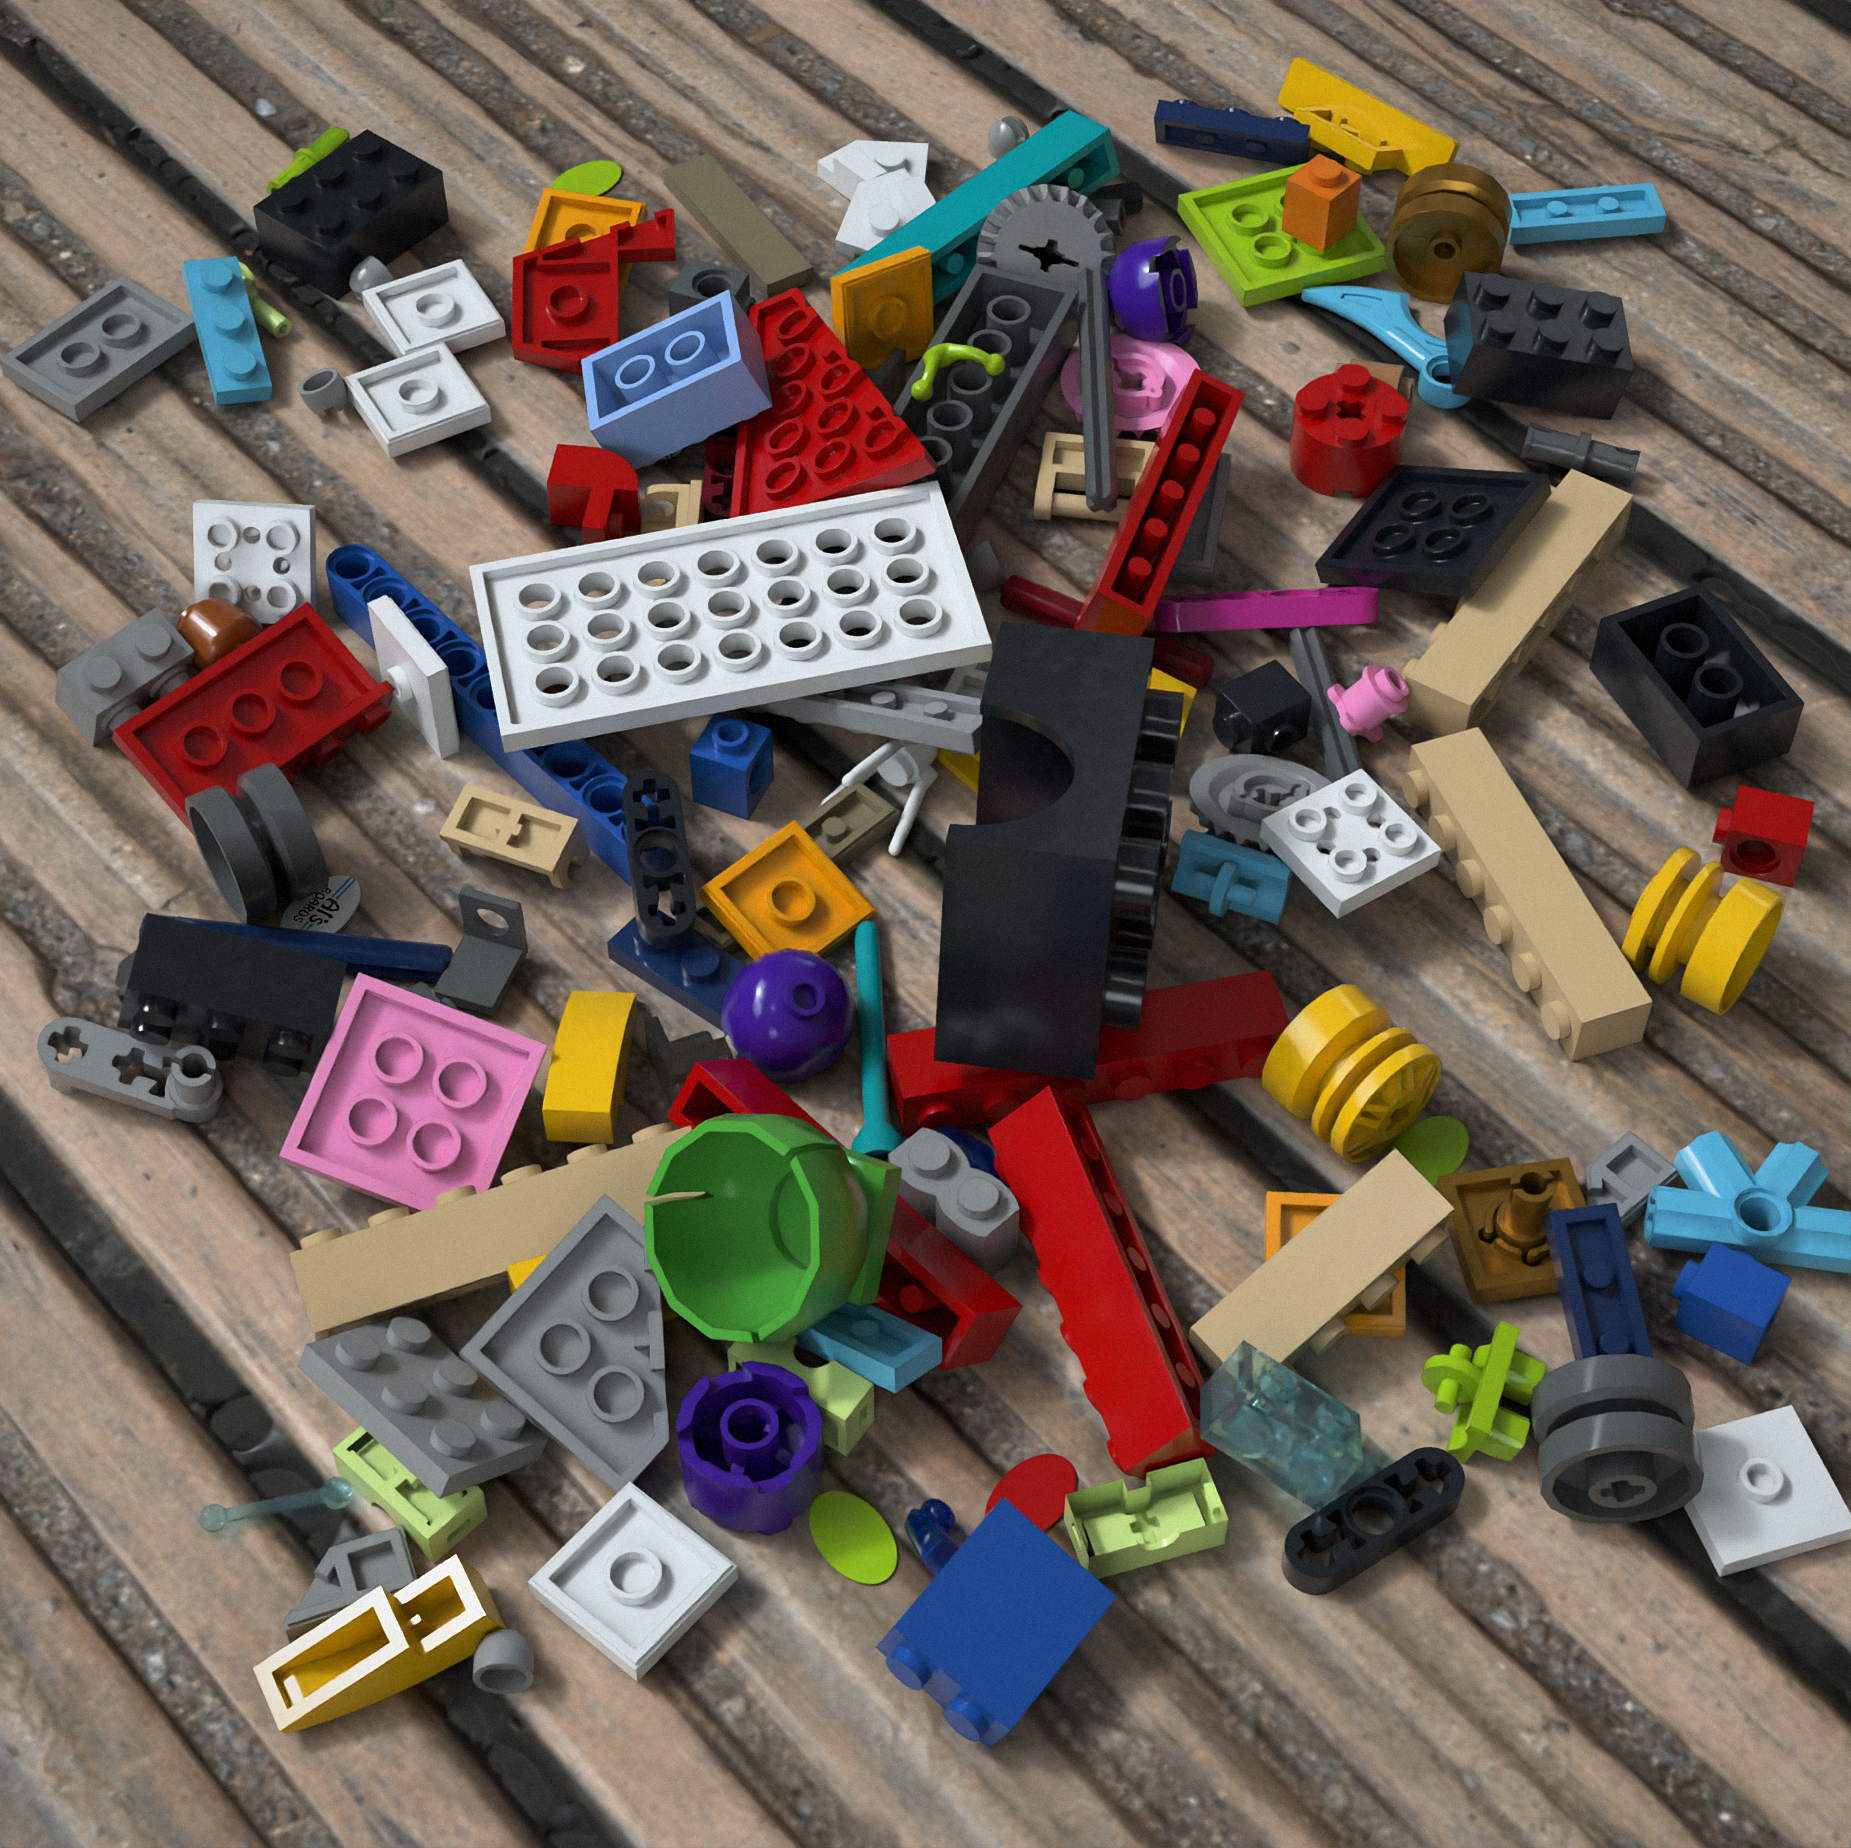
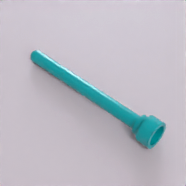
M866 920L862 921L854 931L864 1126L853 1140L852 1150L888 1163V1154L905 1142V1140L898 1133L897 1129L891 1125L879 928L874 922Z

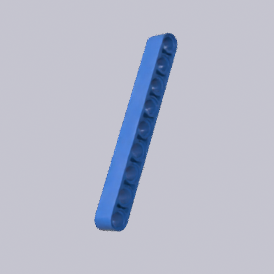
M350 544L339 547L330 553L326 560V572L334 611L338 617L376 651L367 603L384 595H387L388 598L391 597L448 667L458 728L546 809L579 819L589 849L631 886L621 812L623 789L628 779L583 738L504 753L485 650L373 549L365 545ZM642 795V803H645L647 807L648 828L658 826L659 807L646 795ZM659 846L648 848L640 856L642 863L648 869L656 872L667 871L677 862L675 855L670 850Z

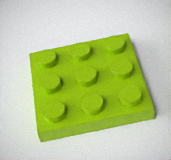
M1306 163L1178 195V214L1243 308L1302 293V289L1306 287L1329 286L1388 270L1384 259L1385 246L1359 211H1357L1355 228L1324 253L1281 230L1287 178Z

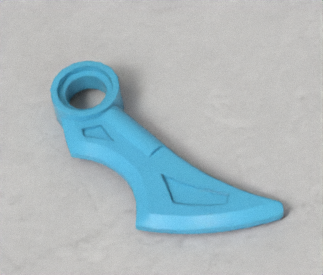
M1316 286L1302 289L1301 298L1303 301L1334 312L1367 330L1420 372L1417 388L1420 397L1426 403L1442 409H1452L1463 406L1470 400L1471 397L1452 394L1451 384L1440 383L1434 379L1437 376L1450 377L1446 340L1428 333L1415 322L1409 310V294L1361 286Z

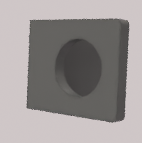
M462 887L458 897L465 934L451 957L448 967L434 988V995L439 1000L446 997L454 1005L494 1015L528 953L522 905L513 900ZM487 909L499 914L507 922L508 927L498 928L488 924L479 916L477 910Z

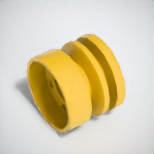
M1682 846L1672 854L1643 891L1632 913L1621 952L1636 973L1644 969L1651 961L1648 977L1659 985L1668 980L1681 964L1685 965L1680 994L1703 1008L1722 1016L1729 1011L1740 997L1763 959L1783 915L1786 898L1784 895L1746 876L1737 881L1727 894L1721 897L1719 893L1725 870L1723 865L1712 860L1699 872L1701 855L1686 846Z
M1341 984L1324 992L1311 1002L1285 1028L1268 1055L1262 1070L1261 1085L1298 1120L1312 1119L1311 1130L1324 1143H1330V1147L1345 1162L1355 1164L1374 1157L1394 1142L1417 1118L1431 1098L1440 1079L1442 1061L1427 1045L1418 1044L1414 1035L1405 1027L1391 1028L1392 1019L1387 1012L1356 985Z

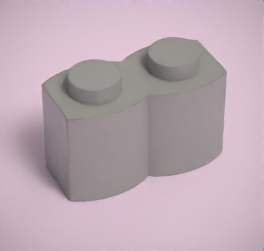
M922 1127L888 1154V1163L902 1168L897 1194L990 1277L1018 1254L1020 1209L1016 1198L1007 1186L994 1176L984 1171L970 1168L967 1157L951 1139L937 1131Z

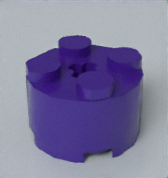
M758 1361L742 1362V1370L723 1373L711 1381L709 1380V1374L698 1380L683 1399L676 1422L684 1490L691 1507L725 1528L748 1532L757 1531L762 1535L768 1536L787 1530L792 1524L793 1518L802 1514L818 1494L825 1469L822 1417L818 1406L809 1395L808 1385L802 1378L780 1365Z

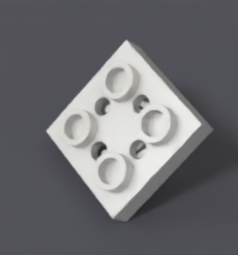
M198 499L193 502L195 603L212 597L227 599L252 615L259 623L269 624L276 623L306 602L316 611L315 505ZM248 527H255L252 530H247ZM219 555H225L222 558L223 565L232 563L230 569H222L217 561ZM249 585L257 586L251 591V594L254 596L261 594L259 600H253L248 596L247 588Z
M1362 768L1262 819L1259 835L1337 919L1436 867L1441 853V848ZM1326 815H1332V816H1335L1336 818H1335V819H1331V818L1327 819V816H1326ZM1376 822L1381 824L1380 828H1378L1377 826H1373L1370 823Z

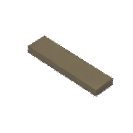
M709 153L663 170L664 185L739 269L749 273L750 281L766 299L794 287L799 288L814 282L813 266Z
M857 781L851 787H844L798 824L842 871L897 827L900 820V811L860 781ZM698 899L696 901V918L693 931L733 956L743 947L705 904Z

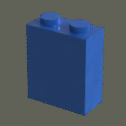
M1002 1497L877 1644L876 1648L887 1657L886 1665L901 1683L913 1690L923 1689L945 1709L943 1711L944 1717L957 1733L970 1741H981L990 1749L1011 1731L1117 1596L1008 1500Z

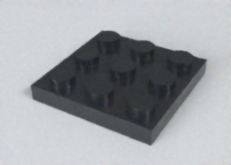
M1395 465L1315 563L1320 583L1347 585L1349 587L1393 589L1400 592L1416 591L1448 594L1453 597H1473L1552 494L1547 474Z

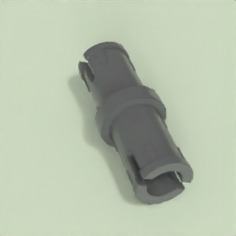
M1530 422L1520 458L1548 463L1569 469V471L1574 469L1584 474L1631 486L1641 451H1634L1592 440V434L1581 431L1580 436L1538 426Z

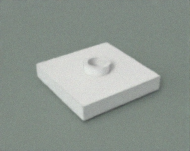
M462 259L362 292L365 309L397 358L443 342L451 353L454 354L506 336L504 320Z
M444 342L343 378L348 391V398L389 459L492 422L490 406Z
M384 595L367 603L382 682L387 680L395 688L392 692L393 700L441 760L459 752V746L461 745L448 667L391 597L388 598L387 595Z
M1792 1405L1693 1432L1700 1444L1704 1479L1701 1491L1684 1508L1719 1577L1851 1539V1513Z
M629 1481L528 1581L530 1595L638 1682L739 1577L736 1564Z

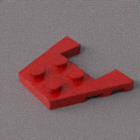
M674 208L654 212V220L632 227L629 221L610 226V234L582 243L579 237H575L513 257L512 350L514 359L583 375L582 359L620 342V265L622 263L676 261V219Z

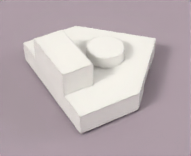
M856 140L817 161V176L850 201L858 183L902 168L907 170L910 177L920 174L925 183L929 143Z
M902 168L858 183L835 239L833 251L853 258L855 254L862 255L934 205L936 201L920 174L910 177L907 170Z

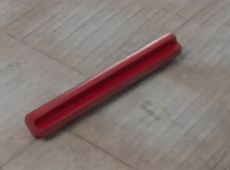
M1011 575L1006 583L1003 584L1000 592V603L1004 608L1052 627L1073 629L1084 605L1081 601L1019 575ZM1144 629L1140 637L1155 638L1152 667L1196 689H1202L1206 686L1214 671L1215 660L1210 655Z

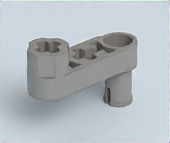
M68 1016L50 1022L39 1035L37 1049L41 1066L49 1076L51 1087L61 1093L74 1094L81 1089L171 1120L178 1118L194 1123L208 1121L222 1107L224 1094L221 1075L216 1069L214 1056L202 1046L190 1045L176 1051L161 1045L144 1043L132 1038L128 1034L80 1018ZM70 1048L81 1049L83 1058L73 1055L69 1064L59 1062L58 1053L68 1056ZM134 1058L142 1059L144 1072L162 1080L164 1078V1068L170 1067L171 1072L166 1080L165 1096H156L158 1093L157 1081L143 1076H136L131 1085L122 1083L121 1071L116 1067L118 1065L129 1067Z

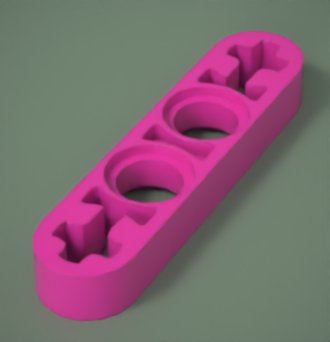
M1336 587L1160 596L1152 615L1151 629L1160 632H1194L1372 623L1379 621V590L1369 587Z

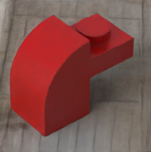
M557 444L547 480L551 525L581 527L583 545L625 538L626 531L640 532L641 507L637 474L632 465L620 455L606 449Z

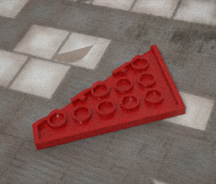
M797 287L750 307L749 320L760 336L772 407L759 412L751 419L739 422L730 518L897 488L936 472L937 463L925 447L919 442Z

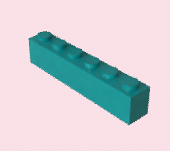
M1071 110L1066 111L831 277L913 247L921 246L931 251L933 306H935L965 284L976 265L977 243L983 224L997 204L1008 195L1028 186L1051 184L1069 187L1071 190L1088 197L1121 173L1110 128Z

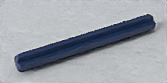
M159 915L171 919L177 918V916ZM145 916L142 920L141 927L139 929V939L143 928ZM182 917L187 923L346 962L345 973L358 974L360 972L365 975L438 982L453 956L452 948L442 944Z

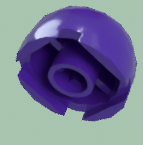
M1179 236L1157 237L1133 243L1121 252L1111 268L1109 280H1107L1109 313H1112L1118 328L1124 334L1136 340L1181 345L1187 343L1194 332L1195 324L1185 325V322L1187 320V310L1198 308L1197 279L1192 256L1188 248L1177 249L1175 245L1182 240Z
M787 948L766 953L739 972L723 999L721 1026L725 1037L729 1036L731 1045L738 1052L735 1056L736 1058H746L771 1081L793 1084L805 1081L808 1077L819 1075L842 1055L854 1030L856 1005L849 983L833 963L811 951Z

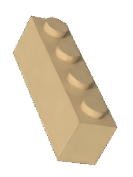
M1395 1148L1190 1328L1187 1339L1191 1352L1243 1408L1258 1394L1266 1401L1271 1400L1297 1375L1298 1372L1291 1366L1310 1348L1318 1356L1323 1354L1349 1328L1342 1319L1361 1303L1368 1310L1373 1309L1396 1288L1400 1282L1393 1275L1411 1258L1420 1266L1440 1250L1450 1238L1444 1229L1455 1208Z

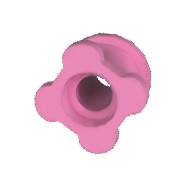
M1370 663L1363 669L1362 678L1347 690L1337 683L1327 691L1329 699L1335 704L1340 715L1339 721L1343 728L1350 735L1356 736L1359 734L1366 737L1372 743H1376L1383 737V731L1379 726L1392 714L1401 716L1408 710L1406 696L1409 694V688L1403 677L1390 666L1382 668L1377 664Z

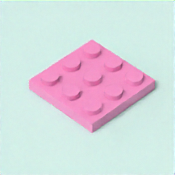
M359 972L279 1154V1160L284 1164L397 1207L407 1206L408 1210L412 1213L436 1207L435 1197L458 1187L474 1185L476 1193L489 1190L545 1057L548 1045Z

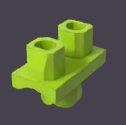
M1500 1321L1496 1326L1491 1344L1478 1347L1474 1353L1472 1363L1470 1362L1471 1349L1462 1344H1454L1449 1355H1435L1427 1359L1421 1375L1423 1385L1436 1395L1434 1407L1437 1411L1444 1414H1452L1455 1411L1457 1402L1459 1403L1445 1451L1452 1454L1462 1464L1476 1450L1510 1462L1523 1448L1530 1427L1529 1419L1499 1406L1501 1395L1527 1406L1531 1402L1532 1389L1544 1377L1547 1364L1515 1348L1520 1329L1504 1321Z

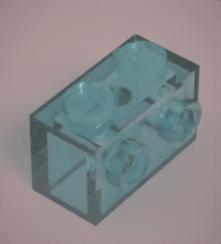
M1245 1340L1239 1344L1200 1390V1438L1317 1512L1323 1508L1363 1464L1360 1414Z

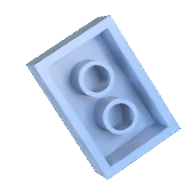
M729 289L581 360L590 432L603 449L623 457L632 465L634 470L650 466L671 453L691 444L702 442L710 435L742 420L751 419L759 412L772 407L760 336Z

